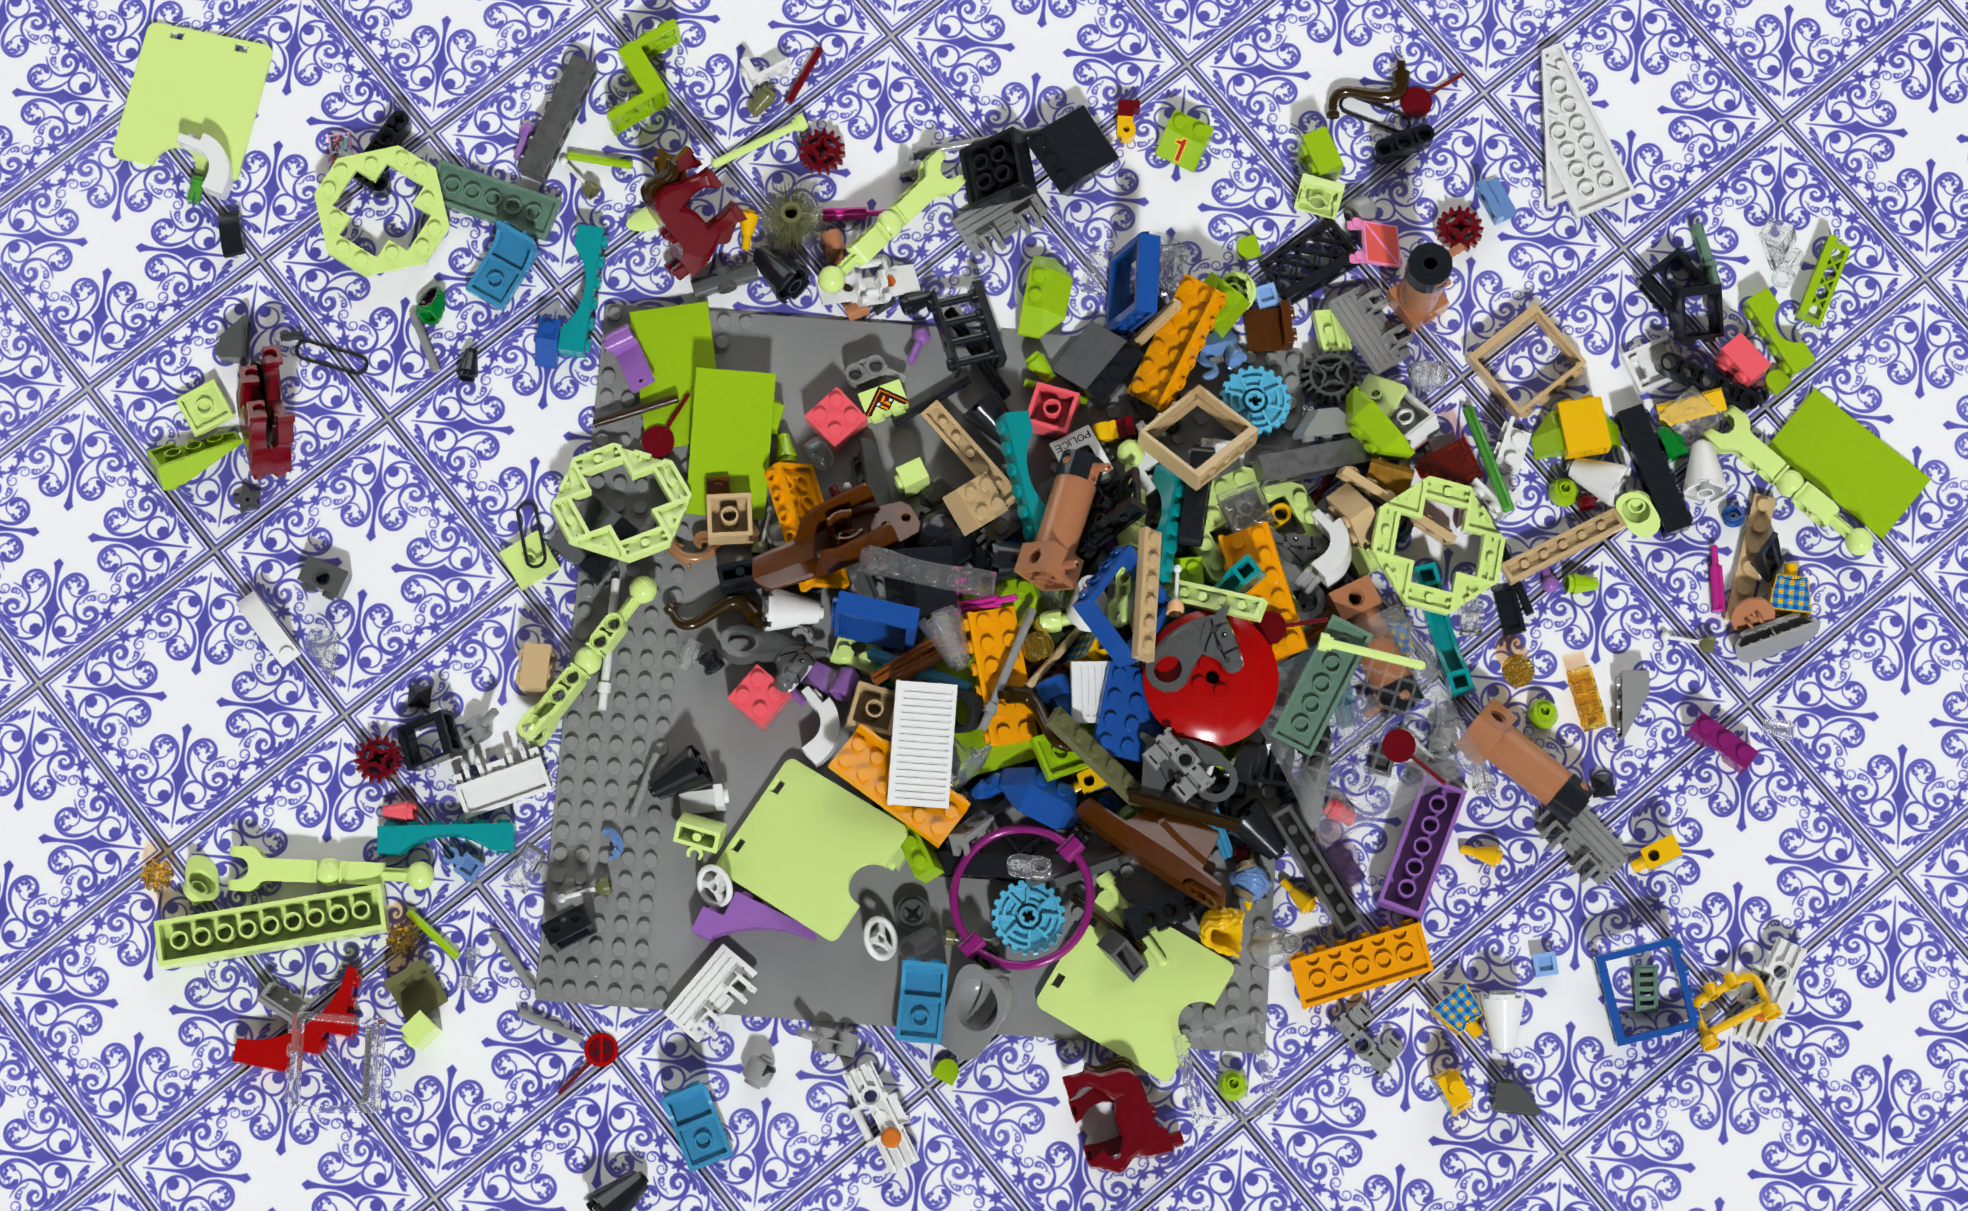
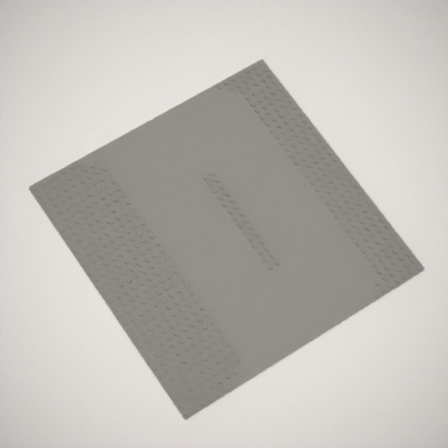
M606 305L594 419L641 405L640 392H631L617 357L612 352L608 353L603 345L604 335L626 323H629L631 326L629 312L661 307ZM709 311L717 369L776 374L774 399L785 405V412L778 435L781 433H788L790 435L791 442L798 456L797 463L813 465L824 501L832 498L828 488L833 485L837 486L840 493L845 491L843 485L846 482H849L852 488L854 487L850 463L852 457H857L859 454V438L875 441L893 502H904L910 505L913 511L918 507H927L933 510L944 503L942 497L976 478L924 420L921 414L916 415L898 427H895L892 423V419L897 417L894 415L885 417L884 421L873 424V422L868 423L861 432L836 454L806 424L805 415L836 387L863 413L858 400V393L895 381V379L885 376L879 380L872 379L867 381L860 388H852L847 384L845 376L847 366L871 355L881 356L885 360V364L888 365V368L908 375L906 382H901L909 403V409L968 376L971 384L940 401V403L1000 471L1001 464H1006L1005 457L1001 452V445L962 417L989 393L993 387L977 363L961 367L962 370L959 377L954 379L952 371H948L946 365L947 356L936 326L864 321L849 322V320ZM924 327L930 332V340L922 345L915 364L909 365L906 361L915 342L913 333L917 328ZM948 327L951 339L957 338L958 335L954 329ZM969 329L972 334L981 332L979 329ZM998 331L1007 360L1004 367L997 368L996 370L1011 390V395L1004 399L1010 412L1025 411L1029 408L1034 389L1023 386L1026 378L1044 383L1026 367L1025 360L1038 350L1041 354L1044 353L1052 368L1079 336L1044 334L1040 339L1020 336L1018 332ZM978 341L984 352H988L987 342ZM1147 341L1138 350L1145 355L1151 341ZM964 345L955 347L958 358L971 356ZM1240 348L1247 354V361L1241 363L1239 367L1233 368V374L1237 375L1240 368L1246 371L1249 366H1253L1254 369L1262 366L1266 372L1271 369L1274 371L1275 377L1281 376L1283 378L1281 383L1283 385L1287 384V394H1291V406L1285 424H1281L1280 430L1277 433L1272 431L1271 437L1266 438L1262 435L1260 440H1257L1256 444L1245 452V467L1253 469L1252 462L1261 452L1271 451V453H1276L1285 447H1291V450L1299 447V440H1293L1292 435L1301 423V384L1303 380L1300 379V375L1303 373L1301 369L1304 365V354L1302 352L1272 351L1253 353L1248 351V348ZM1225 355L1208 359L1219 368V374L1212 380L1203 378L1202 375L1210 372V369L1201 366L1197 356L1196 364L1190 370L1184 388L1179 392L1181 398L1187 391H1191L1200 384L1219 399L1224 381L1228 382L1229 380ZM873 364L870 369L878 371L881 369V365ZM1136 371L1102 411L1089 400L1087 406L1080 404L1071 433L1086 425H1089L1093 432L1092 426L1096 423L1122 419L1124 416L1129 415L1133 416L1134 426L1142 421L1129 402L1133 396L1126 393ZM853 372L849 377L852 379H858L860 378L861 374L858 372ZM1057 375L1046 383L1077 392ZM1137 399L1147 416L1152 417L1160 413L1156 408ZM1251 400L1254 406L1258 405L1255 400ZM1196 406L1180 419L1181 429L1177 434L1168 435L1163 432L1155 439L1186 463H1190L1188 450L1192 449V446H1200L1201 438L1232 441L1237 436L1199 406ZM642 414L597 428L593 424L591 451L611 443H617L622 445L624 449L631 451L636 449L645 452L642 447V437L644 434ZM1032 433L1027 449V467L1035 490L1055 476V472L1051 470L1050 466L1052 463L1058 464L1056 458H1052L1049 452V444L1057 439ZM775 435L771 437L769 467L777 463V436ZM1123 442L1106 444L1102 449L1109 448L1111 450L1107 458L1113 454L1115 455L1116 459L1111 465L1118 470L1120 476L1125 473V466L1118 461L1117 457L1118 447ZM690 445L674 447L668 455L657 458L660 460L664 458L672 460L687 485ZM1085 446L1079 450L1087 452L1091 448L1089 446ZM920 457L929 475L930 488L906 499L903 493L899 494L894 484L895 468ZM622 464L588 477L587 483L592 490V495L622 515L639 531L646 522L649 508L652 509L669 503L653 473L632 481ZM1154 470L1149 472L1147 475L1151 474L1152 476H1154ZM769 488L767 489L765 520L753 519V523L760 530L759 541H761L768 515L767 508L769 506L774 507ZM1157 488L1156 494L1146 500L1148 513L1146 514L1144 524L1151 528L1149 525L1150 517L1162 506L1161 496ZM1251 488L1241 494L1239 529L1234 531L1219 528L1210 534L1213 540L1219 543V535L1227 536L1241 531L1278 503L1286 504V502L1281 498L1263 506L1256 492ZM776 511L771 517L769 526L779 521ZM1275 512V516L1278 519L1286 518L1284 512ZM1292 513L1288 524L1277 533L1294 532L1295 518ZM684 515L675 536L677 542L684 545V547H681L683 550L696 553L704 551L708 547V544L703 543L700 550L695 547L693 542L696 533L704 530L708 531L707 515ZM1023 533L1014 534L1018 537V542L1021 544L1027 543ZM1178 535L1177 551L1174 558L1189 557L1191 548L1190 546L1179 545ZM766 536L765 542L768 544V546H769V551H770V550H772L773 548H772L771 545L769 544V542H768V540H767V536ZM738 544L725 545L712 558L699 563H690V569L672 557L667 550L631 563L620 560L598 586L578 570L569 666H571L570 662L574 663L576 652L583 647H587L585 643H589L591 634L605 616L608 615L612 578L620 579L617 612L630 596L629 586L631 581L638 576L652 578L657 585V594L651 602L640 604L627 621V633L613 650L609 681L611 683V693L608 694L607 710H598L599 693L597 688L598 682L601 681V665L600 670L589 675L591 677L590 680L587 679L583 690L564 713L542 924L582 904L587 910L597 933L556 953L542 930L535 998L539 1001L667 1010L719 947L724 944L758 972L753 980L743 975L747 981L758 989L755 993L747 990L739 981L733 987L747 998L748 1002L746 1004H743L730 992L727 994L734 1002L725 1011L724 1014L896 1027L902 960H907V957L921 958L922 962L939 959L943 960L944 964H948L946 1008L960 969L968 964L978 963L973 959L970 960L959 949L958 944L952 946L944 945L946 927L955 928L949 907V890L952 877H936L930 882L924 883L915 878L907 860L900 871L897 869L891 871L880 865H867L855 872L850 881V893L853 900L860 907L840 937L835 941H829L820 935L813 942L786 932L751 930L722 936L711 943L691 932L702 907L709 908L710 906L699 894L697 888L698 872L705 865H716L724 850L787 760L795 759L869 804L873 802L872 799L828 768L830 762L853 735V731L844 729L853 694L848 702H841L819 692L824 698L821 700L822 703L830 697L836 706L841 730L836 750L822 766L816 769L802 751V747L817 735L821 722L819 715L808 702L800 706L792 698L768 727L762 731L728 701L727 697L756 664L774 679L778 673L774 662L737 665L728 662L721 656L719 639L722 632L732 625L754 626L753 622H747L743 613L735 609L718 616L700 628L682 630L674 625L670 616L666 615L663 610L667 604L675 603L678 607L677 613L680 618L689 620L696 617L713 603L726 597L722 596L716 565L754 558L750 554L751 548H744ZM881 557L873 563L871 572L880 600L886 601L884 576L881 575ZM971 557L967 562L973 567V557ZM799 584L780 588L787 592L820 601V606H824L823 619H819V622L816 624L805 625L810 627L814 633L815 643L813 646L826 648L828 651L827 656L816 658V661L837 671L841 667H847L848 665L841 666L830 662L838 637L834 636V628H831L832 604L830 600L833 595L838 597L839 588H823L819 594L815 595L810 594L808 591L801 592ZM852 584L851 591L857 594L855 586ZM760 588L736 594L749 596L762 610L763 596H768L769 591ZM1105 588L1104 591L1107 595L1109 589ZM1051 604L1047 611L1056 610L1057 608L1053 609ZM929 616L919 617L915 646L923 642V638L936 634ZM616 621L615 629L619 627L620 621ZM763 622L762 627H767L766 622ZM797 627L774 631L791 637L792 631ZM1114 627L1117 632H1119L1121 629V627ZM1037 633L1033 635L1027 634L1022 645L1025 664H1030L1029 657L1036 660V654L1040 653L1042 658H1044L1045 654L1049 653L1043 647L1040 639L1036 637ZM736 638L728 643L732 649L742 652L749 651L754 647V644L746 638ZM601 639L598 642V647L604 646L605 639ZM856 642L851 648L857 657L858 653L865 651L866 646L863 642ZM885 647L882 648V650L897 656L905 653ZM716 648L718 657L725 662V666L716 673L706 676L705 668L698 663L697 659L705 652ZM1036 665L1031 669L1029 677L1036 672ZM1052 666L1050 670L1055 671L1056 668ZM1065 666L1061 667L1062 671L1068 670L1066 675L1071 684L1070 670ZM856 669L860 676L859 681L871 684L870 675L861 673ZM1045 674L1044 677H1043L1041 680H1043L1044 678H1047V677H1049V676H1051V675ZM573 675L570 683L576 682L579 675ZM1286 675L1284 679L1279 678L1277 697L1270 714L1260 727L1248 736L1251 738V741L1261 744L1265 738L1276 739L1271 734L1284 710ZM915 676L905 680L932 683ZM802 683L796 686L800 692L807 687V685ZM1048 705L1045 707L1050 716L1053 712V708L1051 705ZM1035 718L1037 732L1039 735L1043 732ZM891 732L890 738L888 739V741H890V742H891V738H892V732ZM953 742L950 788L956 792L959 789L965 790L967 788L962 782V778L965 775L954 767L959 756ZM692 744L701 753L699 755L701 760L706 761L713 777L712 783H722L724 790L728 789L730 803H726V811L695 814L727 823L723 845L716 854L705 851V855L700 861L698 860L699 853L696 850H693L692 855L687 857L686 852L690 846L673 841L677 820L682 815L679 795L660 800L657 797L653 798L648 790L637 819L628 816L653 752L661 755L654 773L655 776L683 749ZM1123 759L1125 765L1132 770L1143 768V763ZM1033 760L1024 762L1027 767L1035 765ZM1069 775L1057 778L1066 784L1078 781L1077 776L1071 778ZM1174 778L1165 785L1161 797L1173 800L1174 792L1171 790V786L1175 783L1179 784V782ZM1094 779L1089 781L1088 786L1094 784ZM1136 779L1140 784H1142V779ZM780 781L773 792L778 795L784 783ZM1259 782L1254 786L1246 784L1244 800L1239 799L1236 801L1230 799L1231 817H1235L1239 813L1238 810L1253 798H1258L1269 816L1279 811L1278 786L1261 784ZM713 784L693 791L713 789ZM1083 793L1077 795L1080 804L1084 799H1087ZM998 794L987 801L974 799L976 805L969 817L976 812L987 814L989 809L1006 798L1005 794ZM1014 807L998 818L1003 826L1031 824L1044 827L1041 822L1017 811ZM1079 818L1078 824L1083 825V829L1086 832L1093 834V837L1086 844L1085 850L1112 846V844L1089 828ZM608 827L614 829L621 836L624 843L622 854L612 861H609L608 858L611 856L610 852L614 849V845L609 834L604 835L602 832L604 828ZM1074 828L1056 830V832L1066 838ZM1227 832L1233 851H1235L1237 845L1242 846L1243 842ZM1029 833L1010 834L1020 848L1038 836ZM1003 836L989 842L977 852L1017 856ZM740 839L733 850L739 852L745 841ZM926 840V842L933 850L946 851L945 847L942 850H940L936 846L931 844L928 840ZM1052 840L1046 844L1041 842L1035 847L1036 851L1029 857L1037 859L1060 855L1056 850L1059 844ZM1217 844L1208 860L1216 864L1212 877L1220 882L1226 891L1225 908H1237L1245 912L1242 928V950L1239 958L1233 955L1219 954L1201 942L1199 925L1202 916H1199L1198 913L1191 915V920L1182 924H1178V921L1170 924L1175 930L1230 961L1234 966V972L1214 1006L1205 1002H1195L1189 1004L1181 1011L1178 1027L1183 1038L1191 1044L1189 1049L1262 1054L1265 1051L1276 860L1274 858L1268 860L1253 849H1251L1250 854L1254 856L1256 865L1265 870L1269 879L1272 880L1273 886L1260 900L1252 903L1249 911L1246 910L1243 900L1234 893V887L1228 879L1229 874L1236 870L1238 865L1235 863L1236 859L1233 856L1222 859ZM1133 859L1119 867L1110 869L1115 876V886L1124 899L1133 905L1176 889ZM709 871L705 874L704 879L710 881L714 879L717 873ZM1107 871L1092 876L1095 900L1099 893L1104 891V888H1100L1095 880ZM608 876L611 881L612 894L600 895L594 891L567 899L564 903L558 901L560 894L567 895L595 887L596 881L601 877ZM961 878L958 891V905L962 921L969 934L974 930L981 938L992 939L996 937L995 932L997 930L992 929V921L995 919L991 918L992 910L996 909L994 901L995 899L1000 900L999 893L1002 890L1008 891V885L1012 883L1014 886H1017L1018 882ZM1081 879L1058 888H1053L1055 890L1054 896H1060L1062 899L1060 906L1065 907V914L1062 917L1066 918L1065 926H1061L1063 934L1062 936H1057L1058 940L1055 946L1050 944L1047 952L1039 950L1036 956L1032 952H1028L1027 956H1022L1021 951H1017L1016 954L1012 953L1010 946L1004 948L1002 946L1003 940L999 939V945L993 946L1000 952L998 957L1013 961H1029L1047 956L1063 946L1074 934L1083 916L1084 911L1069 899L1076 893L1085 900L1084 880ZM731 880L733 896L736 891L739 893L746 891L755 896V901L762 904L763 899ZM1049 881L1045 882V888L1050 889ZM705 888L707 894L717 901L714 893L709 888ZM906 896H920L928 902L931 908V919L928 925L920 931L909 932L902 929L895 919V908L898 902ZM1184 898L1186 906L1194 907L1191 899ZM729 904L723 908H718L722 911L721 915L724 916ZM919 906L914 910L905 908L909 913L907 922L913 917L921 920L917 915ZM1164 906V912L1167 915H1173L1172 908ZM774 908V910L782 913V911H780L779 909ZM1027 913V916L1023 915L1025 922L1034 921L1031 913ZM874 916L887 918L893 924L897 933V950L893 957L886 961H879L873 958L864 945V926ZM562 917L561 922H565L566 918ZM1092 917L1089 925L1095 928L1098 921ZM875 923L870 931L876 930L878 923ZM885 926V935L891 945L890 933ZM882 948L875 949L880 954L887 953ZM1059 960L1031 970L1008 969L1012 972L1009 983L1013 991V1003L1007 1018L998 1027L995 1034L1095 1042L1041 1010L1037 1005V997ZM992 964L989 969L993 970L1001 967ZM1058 973L1052 985L1059 988L1065 977Z

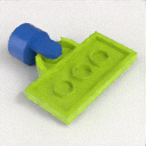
M1057 673L1039 681L1035 689L1044 705H1051L1053 710L1061 706L1071 716V684L1067 675ZM1078 723L1093 737L1095 723ZM1044 734L1030 739L1031 746L1047 782L1089 768L1075 752L1061 751L1052 746Z

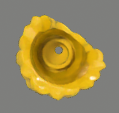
M1225 907L1220 911L1210 909L1205 912L1199 925L1201 942L1219 954L1233 955L1239 958L1242 950V928L1245 912L1237 908Z

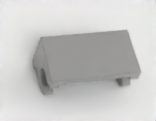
M976 812L952 830L948 836L953 856H960L963 850L964 855L967 856L970 853L969 846L984 836L987 828L989 832L995 830L994 816Z
M274 981L269 982L256 999L296 1027L299 1026L312 1007Z

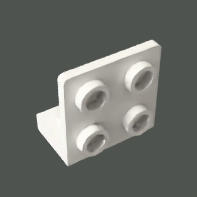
M1511 416L1508 422L1504 421L1497 439L1501 440V442L1497 441L1496 447L1493 450V456L1499 470L1518 476L1532 433L1512 427L1515 417Z
M1477 477L1472 481L1471 487L1476 493L1475 497L1485 507L1492 520L1496 519L1500 522L1511 512L1505 513L1502 511L1498 498ZM1519 488L1513 492L1511 490L1508 491L1514 508L1519 504L1524 495Z

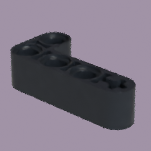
M402 110L394 111L363 153L397 145L400 146L412 130V124L407 113ZM386 138H393L390 143H383ZM358 172L353 177L357 185L377 198L384 199L392 192L391 184L383 173L376 183L366 177H358L360 174ZM379 183H385L383 188L376 189Z

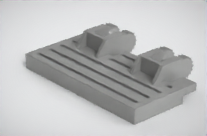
M1034 193L1018 201L974 210L970 209L953 219L951 224L974 257L982 253L979 247L981 244L991 258L995 256V253L988 243V239L992 237L999 249L1003 251L1006 249L1003 240L1019 231L1016 222L1019 223L1028 236L1032 231L1024 218L1029 215L1035 226L1040 229L1043 227L1040 218L1046 215L1048 210L1038 195Z
M1361 284L1330 300L1327 306L1376 376L1412 355L1407 347L1400 351L1398 349L1410 343L1414 337L1410 334L1397 340L1395 335L1403 332L1406 329V325L1402 323L1392 328L1393 326L1383 312L1374 315V313L1385 308L1390 302L1388 299H1383L1373 305L1371 300L1378 297L1382 290L1379 287L1368 292L1364 284Z
M1586 807L1568 825L1549 810H1546L1536 820L1542 827L1549 821L1551 822L1538 835L1541 840L1546 838L1554 828L1561 833L1549 843L1548 847L1551 850L1566 838L1567 841L1561 847L1574 860L1580 855L1583 856L1570 868L1573 873L1577 872L1586 861L1593 866L1592 869L1581 876L1580 881L1582 883L1598 871L1599 874L1593 880L1598 886L1602 885L1633 856Z

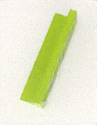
M1829 234L1825 240L1795 315V318L1818 327L1822 324L1851 248L1837 243L1838 237ZM1833 249L1844 252L1842 259L1833 261L1831 257ZM1832 267L1835 277L1826 281L1823 275L1824 271ZM1824 286L1828 295L1826 298L1818 300L1816 296L1817 289ZM1817 306L1820 312L1818 319L1807 315L1810 307Z

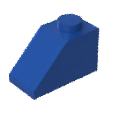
M539 317L535 345V366L557 369L560 355L557 348L560 330L563 326L562 320Z

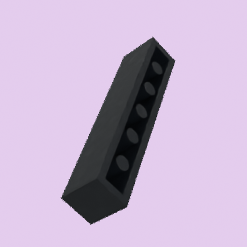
M1639 404L1617 412L1614 420L1618 425L1619 432L1643 491L1650 496L1652 504L1659 514L1661 520L1659 530L1663 539L1687 531L1692 526L1693 518L1691 512L1686 510L1683 504L1684 495L1676 487L1675 473L1672 469L1669 470L1667 454L1664 449L1660 448L1658 443L1659 435L1657 430L1651 426V416L1648 409H1644L1643 404Z

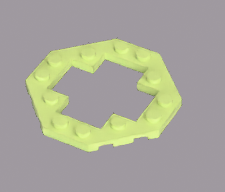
M399 145L337 158L314 193L328 255L365 278L379 273L403 270L407 267L427 265L450 229L436 168ZM389 166L423 187L412 205L430 217L408 251L388 240L379 255L375 257L341 236L352 218L334 205L356 172L376 183L385 168Z
M611 443L573 457L570 468L560 484L557 496L553 499L551 512L569 545L631 563L671 547L691 502L692 493L672 460L665 458L660 460L652 457V454L636 449L631 451L622 448L620 444ZM623 464L632 481L653 473L669 503L651 509V515L658 527L620 541L611 524L590 532L574 502L592 496V490L585 478Z
M1245 466L1212 481L1202 547L1190 546L1195 557L1202 556L1203 571L1211 583L1217 584L1226 574L1223 566L1226 561L1220 555L1217 545L1210 534L1226 526L1228 523L1218 505L1251 488L1254 489L1263 506L1283 498L1290 507L1292 515L1304 533L1303 535L1322 537V533L1314 526L1312 513L1317 508L1303 485L1288 482L1259 488L1254 469ZM1316 559L1310 560L1302 569L1305 570L1308 566L1312 568L1311 563Z
M1428 476L1377 509L1370 553L1404 605L1447 616L1498 583L1505 538L1493 525L1492 518L1475 497L1476 493L1471 486ZM1425 499L1464 509L1461 531L1481 536L1475 576L1456 571L1453 573L1450 592L1411 582L1415 560L1394 555L1400 516L1403 515L1420 520L1423 516Z

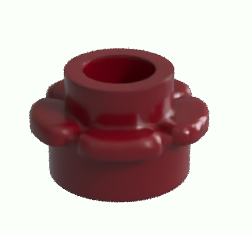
M1584 493L1579 495L1576 503L1580 511H1589L1597 507L1596 501L1598 498L1592 496L1591 493Z
M1245 843L1242 846L1237 845L1233 854V858L1236 859L1235 863L1238 864L1241 861L1247 860L1252 848L1247 847Z

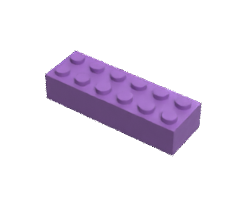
M1426 775L1423 776L1375 905L1419 921L1464 802L1466 790L1450 784L1443 785L1437 779Z

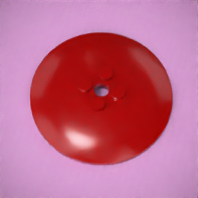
M1203 610L1179 617L1156 636L1155 647L1164 637L1181 625L1194 619L1214 615L1215 612ZM1228 615L1226 618L1234 632L1244 662L1239 672L1227 673L1219 661L1202 655L1194 667L1187 685L1177 692L1164 693L1152 686L1146 677V662L1143 665L1142 684L1145 699L1150 711L1164 729L1171 727V733L1175 737L1198 741L1210 747L1235 743L1258 729L1274 706L1279 685L1276 658L1265 637L1248 621ZM1174 657L1161 659L1155 668L1157 679L1164 683L1175 681L1182 672L1181 662ZM1209 671L1217 673V683L1210 684L1207 682L1206 674Z

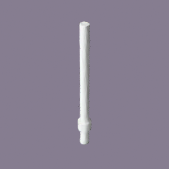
M617 578L611 579L608 614L617 613L620 579ZM616 622L612 624L611 629H615ZM613 651L605 655L607 658L603 659L601 681L598 682L597 688L599 693L598 710L601 711L607 710L608 694L611 693V683L609 681Z

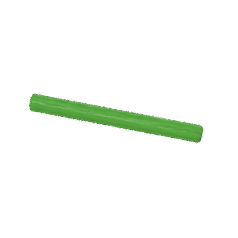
M1473 406L1463 409L1465 419L1502 511L1505 513L1512 511L1514 505Z

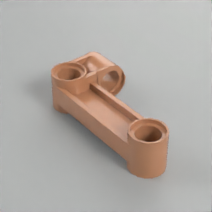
M831 229L821 235V246L827 263L833 262L834 266H837L848 255L840 230ZM846 283L842 288L846 292L853 291L852 287ZM843 303L849 322L870 315L868 306L859 307L856 303Z

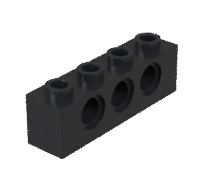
M753 558L716 565L722 596L762 588L753 581Z
M1175 889L1123 909L1119 916L1129 940L1135 937L1137 940L1148 937L1150 931L1155 929L1158 932L1170 928V924L1178 921V924H1182L1191 920V915L1198 913L1199 916H1202L1211 908ZM1184 898L1191 899L1194 907L1186 906ZM1164 906L1171 907L1173 915H1167L1164 912ZM1143 914H1149L1153 919V923H1146L1143 920Z

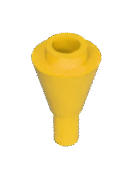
M743 209L747 220L740 222L741 235L743 236L741 249L750 250L751 237L760 215L756 214L755 210Z
M1461 845L1460 849L1461 854L1474 856V858L1494 868L1496 864H1501L1503 851H1500V846L1471 847Z
M1287 878L1280 882V885L1290 893V897L1301 914L1305 912L1309 914L1317 906L1316 896L1299 887H1295Z

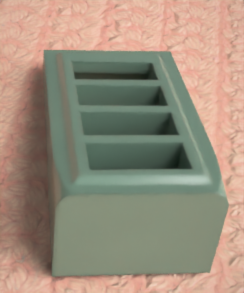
M1657 965L1633 966L1635 1013H1658ZM1640 973H1650L1651 977H1640ZM1640 982H1651V986H1640ZM1640 992H1652V996H1640ZM1640 1001H1652V1005H1640Z

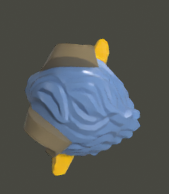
M1252 854L1249 855L1247 860L1241 861L1236 866L1235 872H1231L1228 876L1230 883L1234 887V893L1243 900L1247 911L1251 909L1254 901L1260 900L1273 886L1272 880L1269 879L1265 870L1256 865Z

